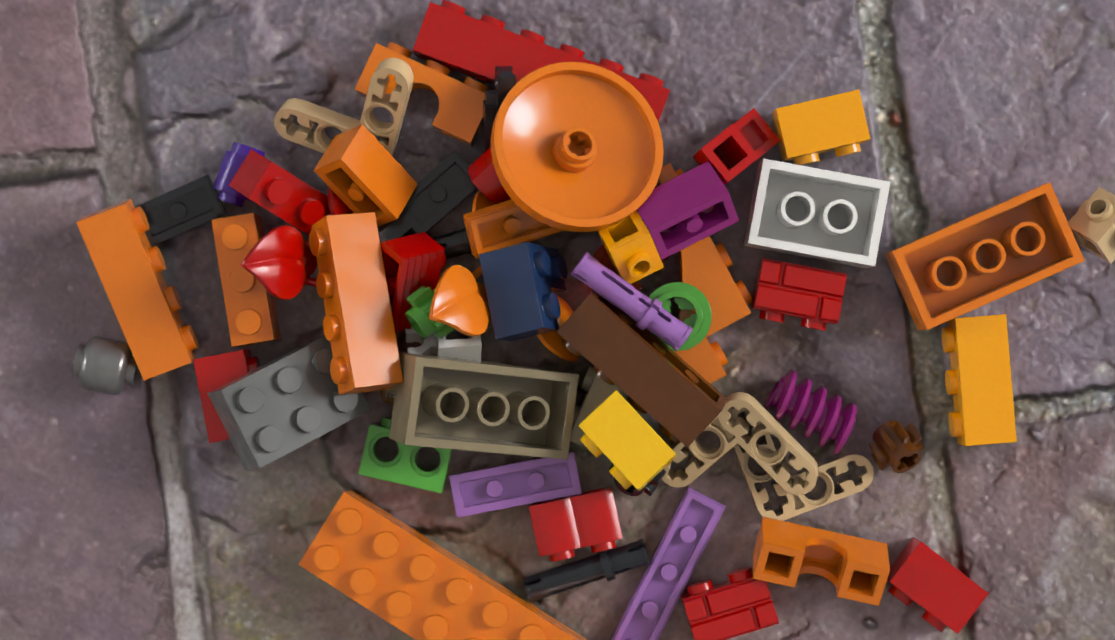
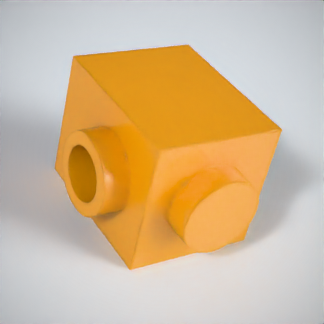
M637 210L620 223L598 231L616 271L629 284L664 268L651 234Z

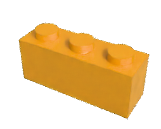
M1006 314L954 318L947 321V327L942 328L941 339L944 353L950 354L951 369L945 371V386L947 394L953 395L954 412H949L948 416L951 437H956L957 444L963 446L1017 442Z

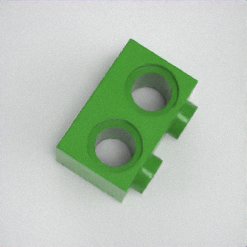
M382 417L380 424L371 423L369 425L359 475L437 493L444 491L453 449L435 448L440 454V464L433 470L424 469L418 463L417 455L422 446L404 445L397 442L399 447L397 457L394 460H384L378 455L376 446L382 437L390 436L392 419Z

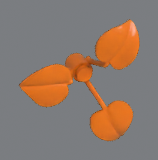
M479 191L474 197L472 212L495 204ZM461 265L451 266L444 271L436 286L428 319L446 324L468 336H479L486 331L491 313L490 308L487 306L486 288L480 282H476V279L483 274L481 265L472 273ZM556 295L561 310L560 317L557 318L560 329L574 312L566 301ZM558 330L537 335L543 345L558 357L568 362L579 360V356H576L564 346L563 338L557 333Z

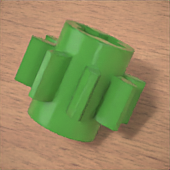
M422 285L407 298L412 307L405 313V316L421 337L426 339L433 334L435 338L439 336L443 339L454 328L428 319L435 289L432 291L430 287L425 288Z

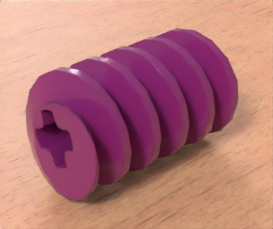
M792 369L789 370L775 383L763 407L766 410L771 406L776 407L774 418L777 421H780L786 414L790 415L789 429L794 430L803 422L805 424L803 437L807 439L815 431H819L818 445L821 447L829 440H835L833 453L838 454L854 427L857 406L850 402L841 409L842 397L835 394L826 401V388L820 386L811 393L812 380L804 378L796 385L797 372Z

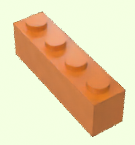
M128 199L86 215L78 220L76 224L143 380L145 381L192 363L196 355L194 349L199 348L198 340L190 324L184 326L178 310H181L183 306L175 286L168 287L162 271L166 270V264L161 251L157 246L151 248L145 231L150 230L149 223L143 209L140 206L135 208L132 200Z
M375 212L325 216L311 226L309 245L312 254L317 258L319 273L316 277V288L318 295L324 300L326 315L323 320V331L326 339L331 343L333 358L330 363V373L332 380L338 385L339 395L387 390L403 383V376Z

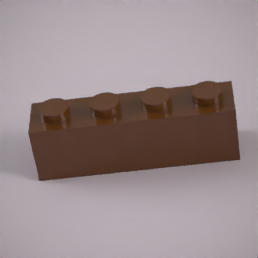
M593 290L557 331L563 338L564 346L576 356L583 355L595 366V372L603 381L610 385L616 384L627 394V400L636 410L643 414L648 412L660 423L661 431L674 442L680 441L688 448L719 415L728 399L656 335L646 328L643 331L635 326L637 322Z

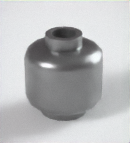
M94 336L89 339L87 344L80 343L74 361L73 376L79 377L80 386L86 390L118 395L123 391L126 383L134 384L138 366L135 359L131 358L132 352L128 343Z

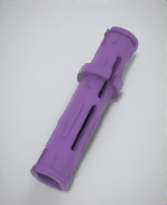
M588 252L585 253L570 274L629 315V317L637 322L635 326L643 331L646 328L675 351L684 344L693 330L661 307L663 303L657 298L652 300L642 294L612 270L602 265Z

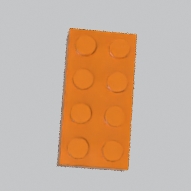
M1050 182L1034 187L884 253L918 331L929 330L1085 261Z

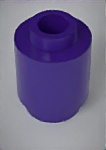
M233 142L231 150L225 151L213 185L214 189L220 191L219 200L239 207L243 206L245 200L253 202L230 187L229 184L251 149L263 157L265 152Z

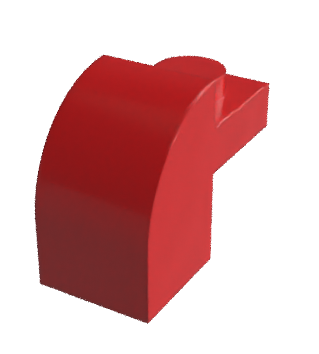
M753 108L736 123L731 124L703 146L692 158L698 165L709 161L723 184L727 185L781 140L755 108Z

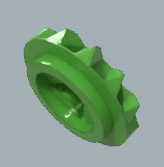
M672 282L657 288L649 296L652 300L657 298L663 303L661 307L670 314V307L672 306L670 299L673 298L681 311H696L695 314L690 315L689 318L684 320V323L693 330L677 351L688 350L705 338L711 326L712 312L707 298L699 289L687 283ZM665 343L671 350L675 351L671 346Z

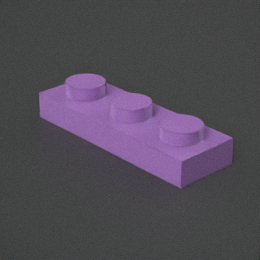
M574 451L569 452L568 460L540 457L449 475L457 518L582 494Z

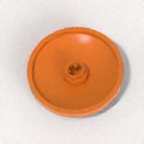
M555 63L541 67L526 75L506 95L497 111L491 132V155L494 168L507 194L523 211L534 219L565 231H599L612 227L629 217L653 192L663 165L664 149L661 129L646 99L632 84L621 76L603 67L588 63Z

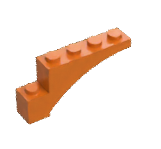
M671 163L662 167L657 184L660 186L684 172L681 168L674 171ZM708 236L678 251L680 282L696 287L705 295L712 312L711 326L707 335L699 344L688 350L674 352L711 384L726 376L722 366L728 364V360L718 342L715 341L710 344L706 337L751 314L747 305L752 303L753 300L743 281L734 282L727 268L733 265L723 244L720 242L714 245L711 237ZM678 306L677 319L684 323V320L689 318L690 315L695 314L696 311H681Z

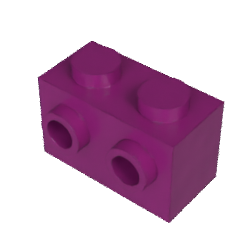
M709 161L654 188L647 200L637 209L651 234L661 260L739 221L730 194Z

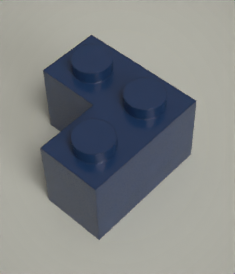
M524 242L479 254L495 339L515 341L559 330L557 318L560 317L561 310L558 298L554 293L566 291L564 279L567 278L568 271L565 259L559 254L558 249Z

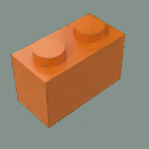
M363 124L336 135L313 170L354 214L375 212L377 227L399 218L418 185L404 167L394 159Z

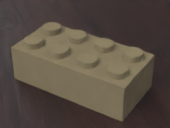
M400 352L403 383L396 385L390 439L411 446L568 460L579 374L558 369Z

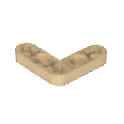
M387 58L380 62L370 80L361 120L302 99L293 98L285 101L274 117L275 129L283 138L291 142L325 153L332 142L325 133L326 127H335L343 133L363 124L374 136H381L379 142L393 155L414 82L413 71L406 62L398 58ZM388 74L396 77L395 82L397 85L392 94L385 93L389 84ZM376 107L386 108L392 113L394 121L386 123L378 120L373 113V109ZM290 115L297 116V121L300 125L294 124L293 117ZM313 122L318 123L315 132L312 131V128L315 125L313 124Z
M736 392L726 397L728 400L722 411L704 430L716 433L720 438L721 444L717 448L709 450L700 446L697 438L688 448L680 441L674 442L670 446L677 454V457L673 460L674 462L679 463L687 457L689 449L694 456L687 462L685 472L681 469L673 472L670 469L671 461L664 468L666 473L662 478L669 486L676 488L685 487L698 478L737 443L790 494L805 495L812 491L816 486L819 470L815 459L754 397L747 393ZM732 407L737 410L743 407L748 409L746 419L753 427L756 426L758 421L762 422V424L756 426L752 434L748 436L747 433L750 425L741 417L736 420L732 419ZM765 434L774 435L781 442V448L774 453L764 452L757 445L758 438ZM788 451L791 452L788 462L796 470H801L803 467L807 469L806 480L801 477H796L794 480L790 478L792 468L784 460Z
M745 407L740 410L732 408V419L736 420L739 418L738 414L744 412L747 416L748 409ZM758 421L756 426L762 424V422ZM752 425L750 426V427H751V432H753V430L756 428V426H755V427H753ZM770 434L763 435L765 443L757 444L759 448L767 453L776 452ZM738 443L733 447L758 513L762 517L781 521L861 492L869 487L874 476L873 466L862 455L850 453L818 464V476L824 480L826 489L824 494L818 499L812 500L808 499L805 495L790 494L778 483H771L777 496H785L786 502L780 504L781 512L775 514L771 508L764 509L763 503L769 501L766 488L763 486L757 491L754 485L755 483L768 482L772 477L768 473L763 475L753 474L748 468L750 455L745 450L742 452ZM850 461L856 466H863L864 472L859 474L860 482L854 484L850 479L838 481L837 484L841 487V490L834 493V483L826 472L827 469L833 467V474L837 476L848 471L847 463ZM807 469L792 474L790 478L794 480L796 477H801L806 480Z

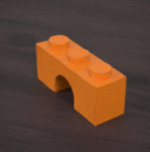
M389 42L387 47L376 43L355 87L356 92L366 98L371 77L380 62L387 58L401 59L411 67L414 74L411 91L426 89L433 92L439 99V110L432 124L434 130L473 147L483 126V100H485V91L488 90V87L468 77L465 78L463 83L448 76L450 69L435 61L427 59L425 65L410 59L412 52L396 43ZM388 74L389 84L385 93L392 94L397 85L395 82L396 77Z
M255 213L212 219L231 346L241 347L281 340L275 299L271 297L270 293L256 277L241 266L250 250L264 236L262 217Z
M762 517L753 549V579L795 588L798 575L804 573L816 574L828 579L835 585L837 597L879 606L890 572L887 543Z

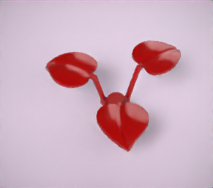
M328 188L327 199L331 215L354 214ZM284 225L272 229L255 244L241 263V266L246 271L256 277L264 288L278 299L288 300L296 297L304 285L316 287V279L310 275L317 268V258L310 250L309 240L304 241L301 233L292 226Z

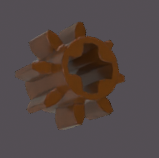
M895 420L888 421L879 426L873 433L872 438L874 442L869 444L873 452L871 456L880 470L883 471L891 466L896 473H904L914 468L921 460V453L919 451L925 448L921 443L923 437L913 423L903 428L901 423Z

